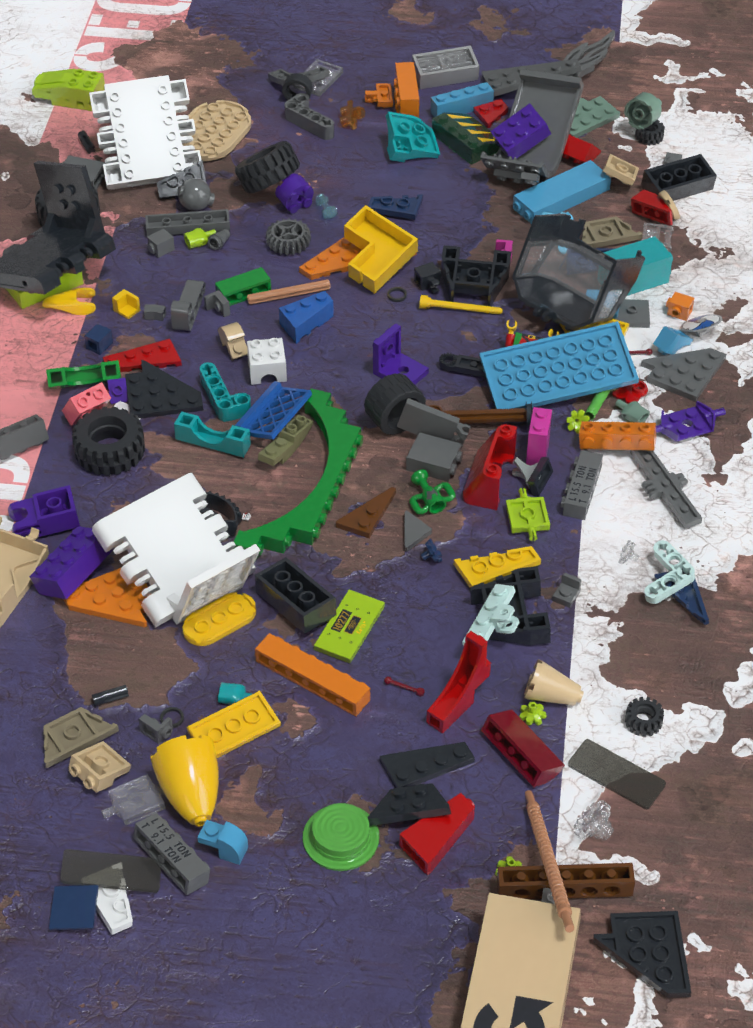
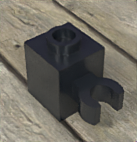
M433 262L414 268V281L422 291L430 288L433 294L440 292L437 286L440 285L442 274L441 270Z

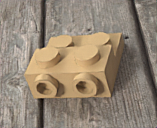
M612 154L609 155L603 168V172L607 176L615 177L626 185H633L639 170L638 167Z
M104 741L71 755L69 763L70 774L73 777L78 776L87 789H93L96 793L112 786L115 778L130 772L131 764Z

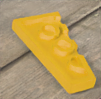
M529 546L507 550V553L503 554L494 552L489 553V556L478 557V555L470 556V559L462 561L461 558L454 559L453 565L467 585L473 587L480 583L487 584L495 580V577L500 575L504 577L512 574V571L518 568L538 566L541 564V558L533 547Z

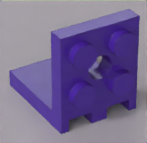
M395 323L379 338L374 340L372 345L374 375L383 379L387 375L405 371L407 373L403 375H406L416 385L429 373L428 367L401 353L400 325Z

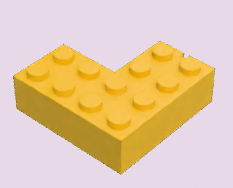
M366 205L344 225V239L362 250L348 263V276L359 284L363 282V286L374 294L418 252V238Z

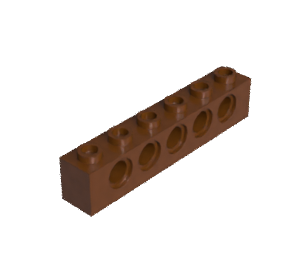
M633 863L557 865L567 898L633 896L635 887ZM544 865L498 867L497 891L500 895L537 900L542 899L543 888L550 889Z

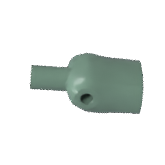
M618 399L615 403L616 406L623 409L621 412L622 417L630 422H645L649 417L650 411L642 407L637 401L627 404Z

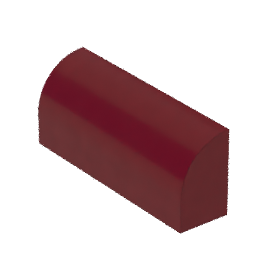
M512 709L488 715L481 731L533 787L548 783L562 771L565 766L564 763Z

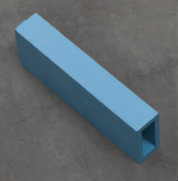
M590 160L515 194L513 209L532 224L535 215H542L543 212L558 214L610 190L611 177L607 176L599 166Z

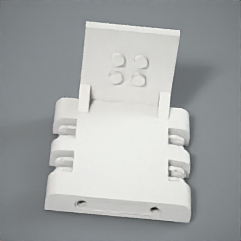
M166 75L104 84V91L89 93L93 117L98 118L97 121L100 124L111 123L110 126L101 127L99 129L100 133H97L99 148L104 149L103 153H116L117 155L106 158V164H103L107 189L112 190L157 183L201 161L200 151H194V146H182V143L193 141L192 136L196 131L194 120H189L188 115L176 116V113L185 112L187 110L185 105L189 104L186 79L169 81V76Z
M188 473L95 523L92 528L93 534L105 552L115 548L113 550L115 554H120L125 550L129 552V554L119 560L121 564H125L120 570V575L127 585L132 582L137 587L147 582L151 585L141 592L143 597L148 596L143 600L141 606L155 628L170 619H173L177 625L198 609L228 593H233L243 588L247 577L256 570L254 562L260 552L258 546L254 544L245 550L242 546L234 548L236 546L234 542H229L222 546L220 542L226 540L229 536L225 532L228 525L220 514L214 515L212 510L203 514L199 512L208 505L205 501L207 494L193 473Z

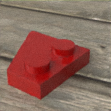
M502 99L474 107V113L487 128H490L494 121H499L502 116L508 113L509 107Z

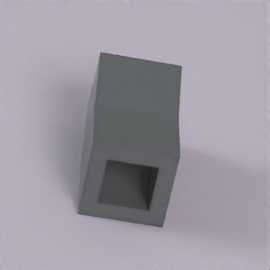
M157 304L144 305L145 320L163 321L166 316V306Z

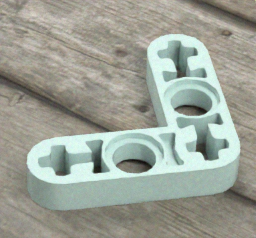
M664 540L654 544V556L669 573L645 588V599L651 604L661 602L692 583L695 579L693 566L669 542ZM673 559L679 561L676 565H672L669 562ZM673 581L675 585L668 587L665 583Z

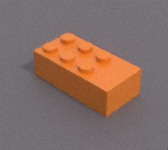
M414 62L395 63L394 101L396 113L419 118V93Z

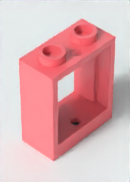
M101 382L71 397L62 412L70 426H73L87 412L91 413L94 409L100 410L102 407H105L111 397Z

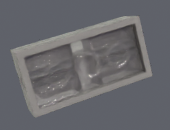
M471 45L412 55L419 90L478 80L480 66Z

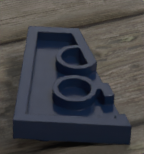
M423 194L409 198L408 195H402V198H393L392 196L371 197L368 207L382 215L415 220L423 201Z

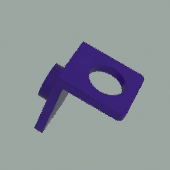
M126 379L107 380L111 397L110 403L128 402Z

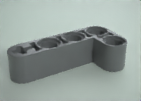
M299 93L285 103V119L324 140L334 138V121L310 109L309 96L307 94Z
M188 279L180 300H173L171 305L173 329L192 330L205 294V281Z

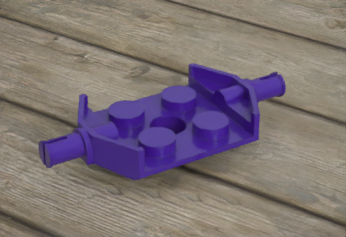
M696 401L695 407L664 415V410H662L661 421L656 426V433L661 432L662 435L665 434L674 441H681L714 431L716 417L725 415L726 411L724 407L713 410L699 401Z

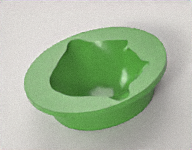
M346 803L332 804L317 811L307 821L303 831L304 848L308 856L321 867L334 871L352 870L364 865L375 854L379 845L378 826H369L367 818L369 814L361 808Z

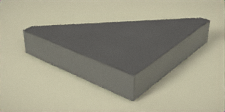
M406 510L405 551L408 552L432 534V528Z

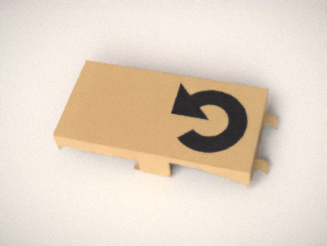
M489 893L461 1028L562 1027L580 924V908L571 907L574 931L566 932L563 921L558 916L555 904Z

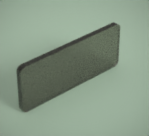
M590 739L584 740L568 761V766L571 769L643 809H649L666 786L665 780Z
M66 849L63 853L60 882L70 885H98L100 888L157 893L160 888L161 867L150 857Z

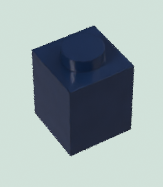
M96 324L84 336L86 349L99 355L113 344L112 330Z

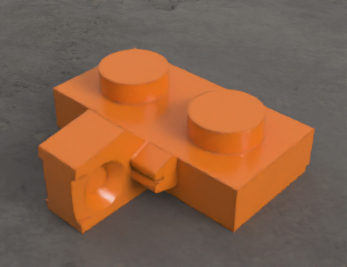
M376 83V90L365 91V102H377V107H393L391 84Z

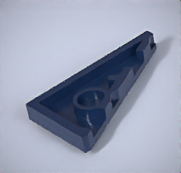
M669 571L654 574L655 581L669 573ZM696 579L671 595L702 624H709V618ZM668 581L665 583V585L671 587L675 585V583L673 581Z

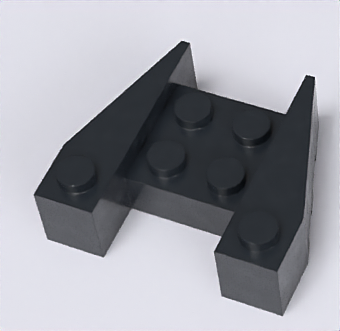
M444 245L441 273L450 302H454L455 293L488 296V306H492L509 279L511 251L494 250L493 262L460 259V247Z
M538 566L518 568L513 570L512 574L504 577L500 575L495 577L494 581L487 584L480 583L470 587L471 605H484L495 584L514 586L516 591L508 605L514 607L515 612L512 616L517 617L519 620L517 628L510 634L498 633L494 629L488 640L524 645L551 643V627L548 613L527 615L524 598L541 596V580Z

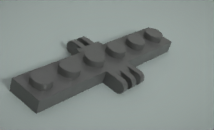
M630 450L631 455L649 478L641 486L649 494L650 499L662 496L685 529L701 524V515L682 491L683 487L688 484V480L684 478L683 473H669L654 451Z

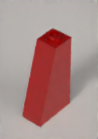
M459 793L447 802L451 809L450 815L422 818L400 833V847L426 875H429L474 820L475 805L471 799L466 798L462 793Z

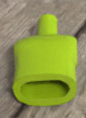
M196 228L193 231L184 233V240L189 249L206 245L209 236L216 233V231L213 229L204 232L203 229Z

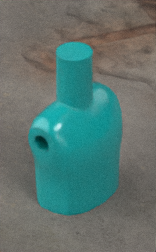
M221 682L218 703L232 705L252 695V693H246V688L242 684Z

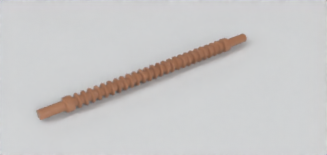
M527 790L525 792L526 810L557 913L563 921L566 932H573L572 909L567 898L564 883L562 882L559 867L557 866L540 806L535 802L532 791Z

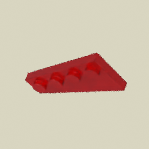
M170 339L102 357L103 362L119 360L120 372H129L133 368L142 370L141 360H145L154 366H159V368H167L166 365L175 364L176 367L182 366L181 359Z

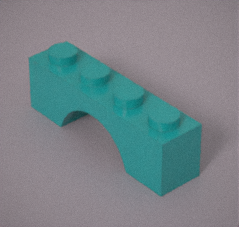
M182 411L174 423L176 440L243 458L251 446L250 429L232 425L227 431H215L207 427L200 420L199 416Z

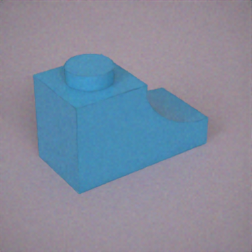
M664 326L653 344L658 347L657 350L660 353L672 355L680 348L687 345L690 346L693 339L681 330Z

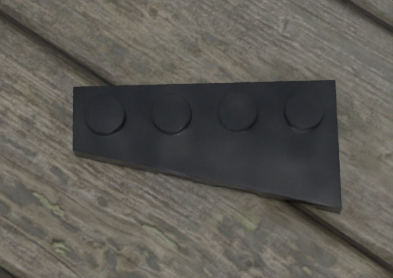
M465 742L381 755L379 758L395 788L421 784L474 763L475 760L474 755Z

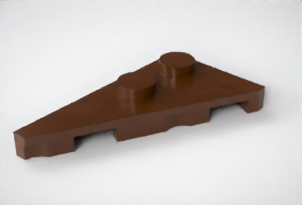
M391 487L338 519L336 521V528L370 539L393 500L396 488Z

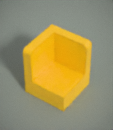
M123 289L112 297L113 311L121 316L130 319L140 311L139 298L127 290Z

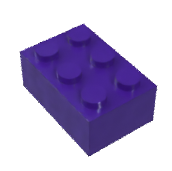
M530 103L490 131L498 146L508 158L511 156L512 159L514 157L517 159L551 135L547 123Z

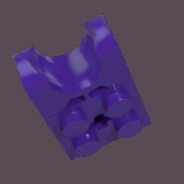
M70 485L32 494L33 498L13 502L8 507L9 517L16 521L13 524L12 533L23 537L30 534L31 527L39 529L38 537L80 526Z

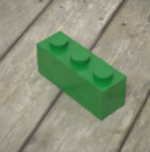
M260 267L216 282L215 289L216 291L219 290L229 301V306L246 301L248 294L271 290V279L264 269Z

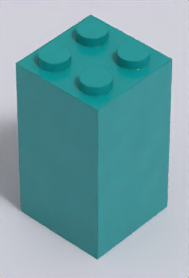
M656 236L603 252L617 260L635 258L637 251L641 250V255L645 257L638 278L627 296L669 283L673 256ZM600 266L599 280L605 285L604 280H607L610 271Z

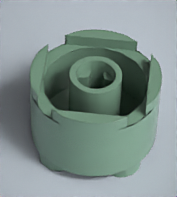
M647 92L640 93L625 106L624 114L629 120L628 123L639 130L649 127L660 118L662 102L653 94Z

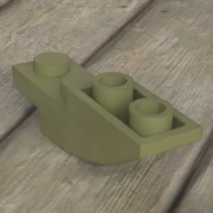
M295 416L280 431L278 437L258 453V460L275 466L278 462L283 464L300 446L314 421L305 416Z

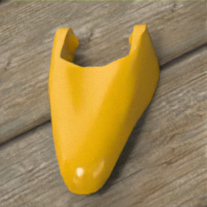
M92 288L70 289L45 298L42 306L63 310L74 315H88L95 311V304L79 302L77 298L94 297L95 290Z

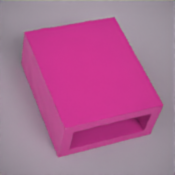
M533 408L528 434L527 465H534L540 461L541 457L547 456L552 409Z

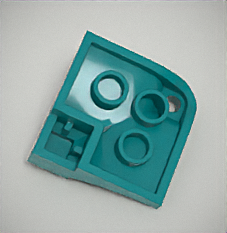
M387 112V151L390 160L405 162V160L413 158L439 157L440 151L431 127L416 116Z

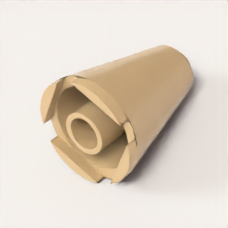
M537 659L533 667L535 671L529 677L524 698L573 706L576 702L580 703L584 691H581V686L547 663Z

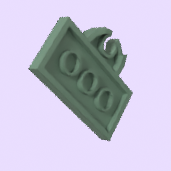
M601 96L590 101L580 98L569 135L578 138L620 118V112Z

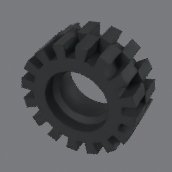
M657 120L647 128L636 129L635 139L639 143L642 142L643 145L645 143L648 146L650 144H659L663 141L665 126Z
M639 697V701L635 698L633 703L630 701L625 716L627 728L630 727L629 731L633 732L635 730V735L638 736L640 733H643L642 737H646L647 733L649 736H653L654 732L657 734L659 729L661 730L664 719V709H661L662 705L660 703L656 705L657 700L653 699V701H650V697H647L646 700L643 697ZM646 713L652 719L642 720L637 717V714Z

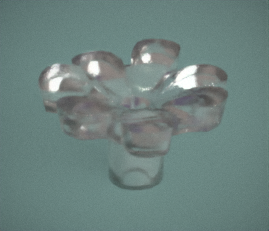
M628 540L622 548L623 552L618 553V563L624 564L628 559L634 562L638 560L639 555L634 553L635 551L633 550L636 544L631 540Z

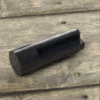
M84 130L80 131L78 138L89 154L91 152L94 153L96 151L95 146Z
M126 685L92 694L91 696L94 706H99L128 697L129 694Z

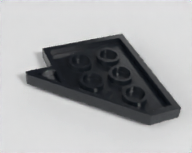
M141 360L143 372L125 374L130 412L138 419L180 414L181 411L186 413L204 411L200 391L145 360Z
M678 911L610 913L611 934H594L593 942L665 997H691L692 992Z

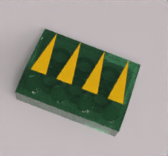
M442 113L432 118V129L435 137L471 165L481 161L482 152H485L487 156H491L499 150V146L495 142L490 130L469 114Z

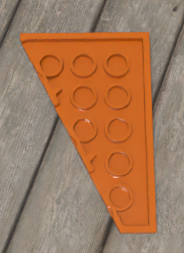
M343 237L301 265L299 273L313 280L330 276L332 272H348V263L362 250Z

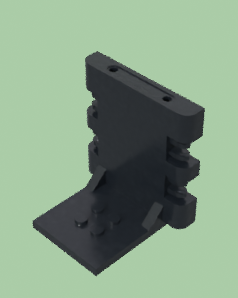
M47 161L33 163L48 210L47 219L43 227L27 236L25 243L21 245L13 244L3 251V256L0 257V288L45 295L61 285L59 277L63 276V273L78 274L85 269L84 262L87 258L102 259L116 250L113 238L108 233H105L86 165Z

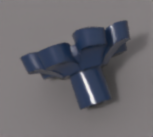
M430 538L425 543L427 551L421 553V556L424 560L431 557L435 562H441L442 554L437 550L436 545Z

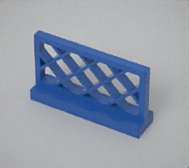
M274 381L235 426L250 429V437L273 440L312 396L311 390L282 387L280 382Z

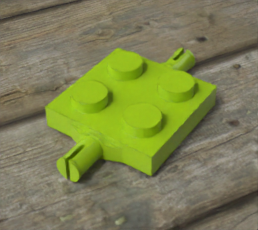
M522 488L518 490L519 498L506 500V510L511 532H528L529 540L533 541L534 539L535 541L537 540L536 531L550 530L544 497H528L526 489L523 488L522 491Z

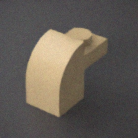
M238 322L217 329L222 345L227 346L231 360L248 355L244 340L245 335Z

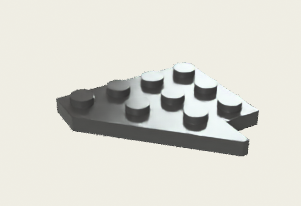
M707 348L643 359L641 366L652 370L647 377V383L696 402L726 360L727 354Z

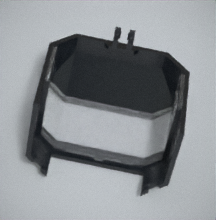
M567 214L535 215L512 275L519 299L525 302L527 307L535 308L533 310L535 317L541 316V320L544 322H549L551 319L555 323L564 325L565 329L571 332L611 321L638 278L645 261V257L641 255V250L637 251L635 258L616 260L579 239L586 220L579 218V221L570 219L571 216Z

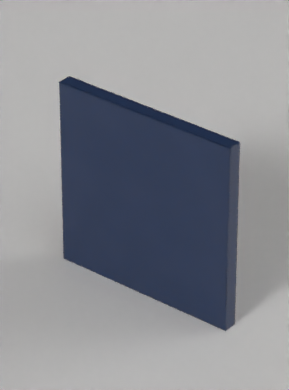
M55 886L49 930L94 929L99 886Z

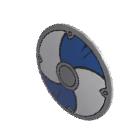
M715 314L698 316L684 322L680 328L684 332H695L700 337L710 332V328L721 323L722 317Z

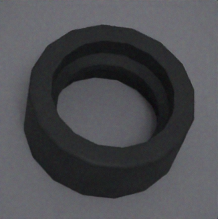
M300 73L290 74L282 87L284 97L289 100L297 95L289 88V84L297 83L305 88V94L310 98L313 91L311 80Z

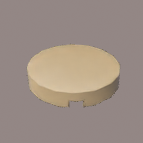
M665 190L661 191L658 196L672 210V221L675 222L680 219L679 211L670 195Z

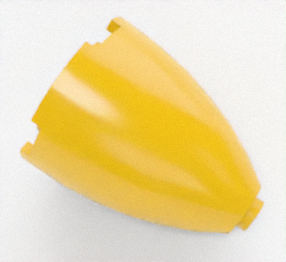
M186 735L168 740L156 747L157 752L150 756L159 785L171 805L190 824L201 827L206 820L211 819L216 805L219 785L217 755L213 740L209 736L200 735L198 736L199 738L187 739Z

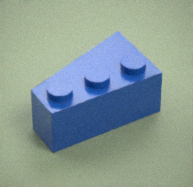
M326 291L279 308L280 325L296 344L300 342V338L304 335L308 336L316 326L320 327L334 316L333 300Z

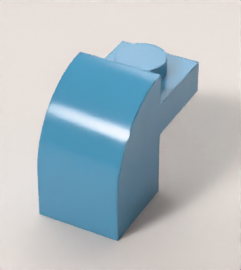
M206 820L197 837L199 843L218 848L220 859L240 865L248 849V839L245 833L227 821L225 825Z

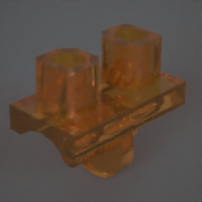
M352 100L347 101V106L340 108L342 115L340 123L343 128L350 126L354 130L357 128V119L365 117V109L360 106L353 107Z

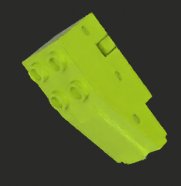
M82 69L42 72L34 80L32 95L35 98L51 100L52 105L92 111L89 93L104 91V73Z

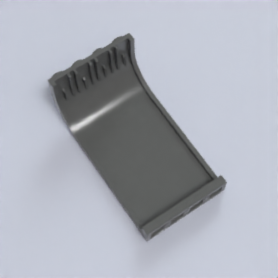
M521 69L519 73L521 81L509 118L530 103L547 123L551 135L517 159L516 157L512 159L511 156L508 158L500 147L497 155L494 154L492 157L482 152L480 158L486 168L518 173L527 172L538 174L540 177L551 178L559 167L584 84L580 77Z

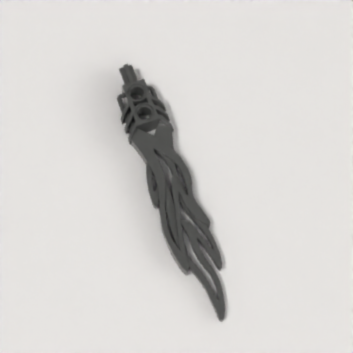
M615 30L594 44L588 46V42L572 50L563 61L577 59L582 71L567 76L581 78L594 71L595 65L606 57L607 48L615 38Z

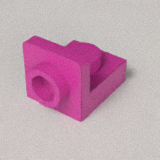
M497 239L495 250L511 251L512 260L513 241Z

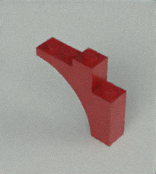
M472 631L465 636L462 655L452 677L436 701L427 710L426 723L442 734L474 703L475 690L490 676L491 662L486 658L488 641Z

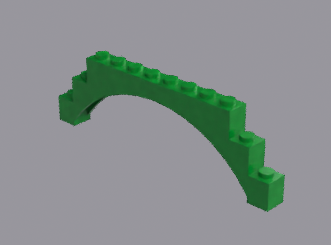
M310 389L312 396L305 403V414H309L320 427L329 451L324 474L317 486L304 501L282 517L247 531L239 530L233 541L236 545L234 548L242 546L245 550L256 544L260 549L258 555L262 554L263 549L284 554L292 541L313 545L315 538H319L321 525H325L327 513L333 507V500L338 497L339 487L345 482V474L351 469V461L357 456L358 446L361 447L363 443L361 427L348 425L346 410L333 407L334 402L331 401V393Z

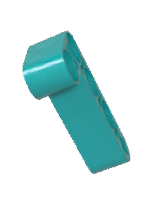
M209 362L203 363L200 366L201 384L218 419L223 422H229L242 418L251 408L249 394L238 393L230 396L216 366Z

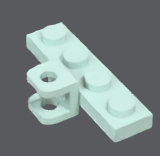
M495 584L468 633L472 631L488 641L494 629L498 633L505 634L515 631L519 620L517 617L512 616L515 612L514 607L508 605L516 592L514 586Z

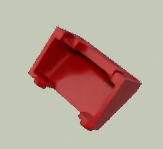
M500 425L478 449L463 490V501L466 504L498 510L502 465L506 462L513 464L515 459L517 426Z

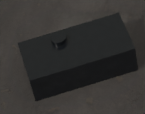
M698 154L644 170L641 185L646 191L657 195L665 190L672 200L675 201L713 190L717 175L702 154Z
M287 557L255 574L256 592L305 634L337 615L336 598Z

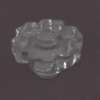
M603 800L592 803L584 810L583 815L578 817L574 824L575 830L573 833L582 840H585L588 836H594L601 841L609 838L614 830L611 826L612 823L608 820L611 814L609 811L611 806Z

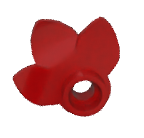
M639 381V383L618 388L612 392V395L617 399H625L626 403L638 402L640 397L647 395L648 387L645 382Z

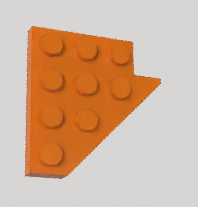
M121 568L82 583L67 599L63 600L71 611L147 627V621L143 616L145 611L141 604L148 596L143 597L141 592L148 588L145 583L137 587L134 582L127 585L120 575Z

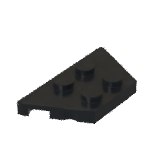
M433 783L418 784L390 789L367 818L369 826L450 815L451 809Z

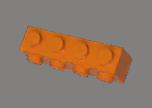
M582 421L579 431L580 449L654 451L656 423Z

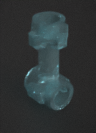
M318 194L316 196V204L323 207V217L330 219L338 215L336 207L329 206L327 203L329 201L328 197L324 194Z

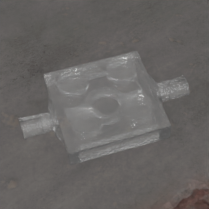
M146 774L108 790L113 806L101 810L104 819L117 814L126 826L166 809L165 803L161 798V794H164L160 786L157 787L153 784L149 775Z

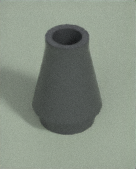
M223 229L210 235L208 239L209 246L214 250L221 249L230 237V232L227 229Z

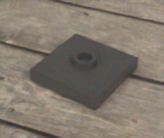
M624 299L615 320L629 323V327L650 328L649 300Z

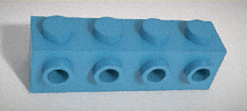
M486 82L431 97L430 113L436 121L451 118L447 114L462 115L473 112L474 107L493 101L494 90Z

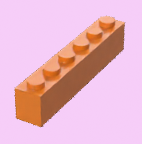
M269 633L255 648L256 662L356 717L370 701V687L365 683L353 679L347 673L340 672L332 665L318 660L314 655H309L300 650L299 647L285 642L281 637H276Z

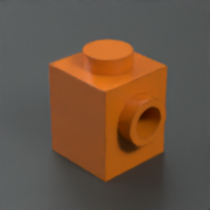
M674 292L672 298L669 297L666 303L668 308L667 315L687 321L693 311L695 298Z

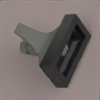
M516 457L513 463L517 468L513 469L512 475L524 478L532 496H540L553 473L549 457H541L540 461L534 465H527Z

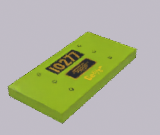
M348 590L336 609L337 615L329 620L314 644V650L351 663L383 611L385 602Z

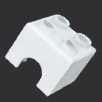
M282 338L247 341L251 385L261 384V378L267 374L276 376L278 382H287L286 359Z

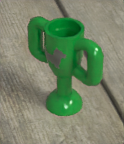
M424 469L414 472L411 476V482L415 485H420L423 493L412 496L409 499V504L418 515L424 514L427 511L437 514L445 509L447 502L452 501L456 497L455 491L448 482H442L434 488L429 486L427 483L428 472ZM442 488H444L446 493L448 494L447 497H442V495L440 494L439 491ZM423 499L425 506L421 508L417 500Z

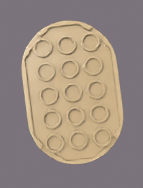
M217 100L216 103H210L209 105L207 102L201 104L188 115L189 120H194L196 130L192 136L193 141L182 143V146H194V151H200L201 160L203 161L224 158L249 132L251 116L244 106L232 101Z

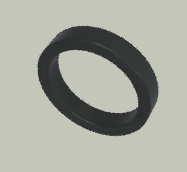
M393 287L388 291V299L393 302H402L407 298V292L404 288ZM401 291L405 295L402 298H393L390 296V293Z
M177 707L166 708L160 715L161 723L164 721L163 717L166 713L175 711L181 715V719L173 724V728L179 727L184 721L182 710Z

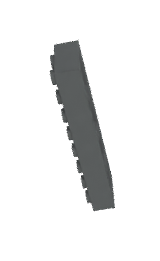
M228 209L145 215L147 237L162 229H165L171 235L184 234L196 228H201L204 232L213 229L215 231L230 230Z

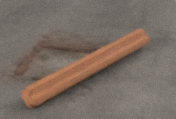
M326 279L248 294L247 301L251 305L329 290L331 288L330 281Z

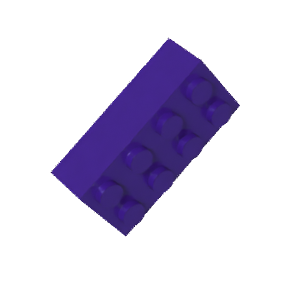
M78 526L60 543L54 552L48 555V558L29 577L40 595L67 599L115 548L105 552L93 534L92 528Z

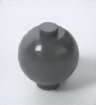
M198 178L186 180L177 189L180 203L189 211H200L206 208L207 205L212 206L215 199V194L211 193L208 184Z

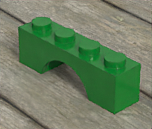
M119 360L82 367L46 369L49 389L104 383L110 379L121 378Z

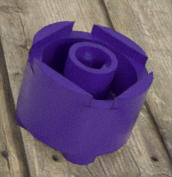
M295 173L282 180L281 186H277L275 195L290 213L293 214L303 207L308 208L311 206L314 191L302 176Z

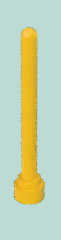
M421 295L420 309L432 306L491 314H502L503 312L500 307L432 300L428 295Z

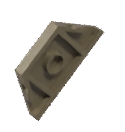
M615 216L585 222L582 241L594 248L641 240L643 234L640 231L636 233L632 230L631 225Z
M82 707L44 725L45 767L49 768L119 731L118 725L115 723L111 725L103 721V717L91 714Z

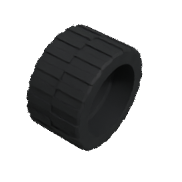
M394 373L380 379L369 390L364 403L365 413L385 434H400L406 431L398 428L397 424L407 399L409 398L426 405V398L406 375Z

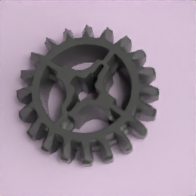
M296 219L276 220V223H271V226L266 231L267 246L270 247V250H274V253L279 252L280 255L300 254L301 251H305L309 247L311 240L307 224Z

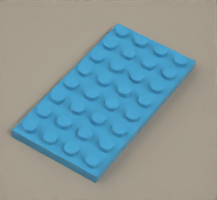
M618 321L479 353L496 409L525 408L526 401L527 404H531L532 401L533 408L639 383L636 369Z

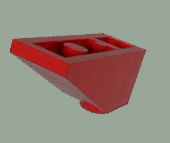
M642 190L631 198L632 213L669 226L673 225L672 210L657 194Z

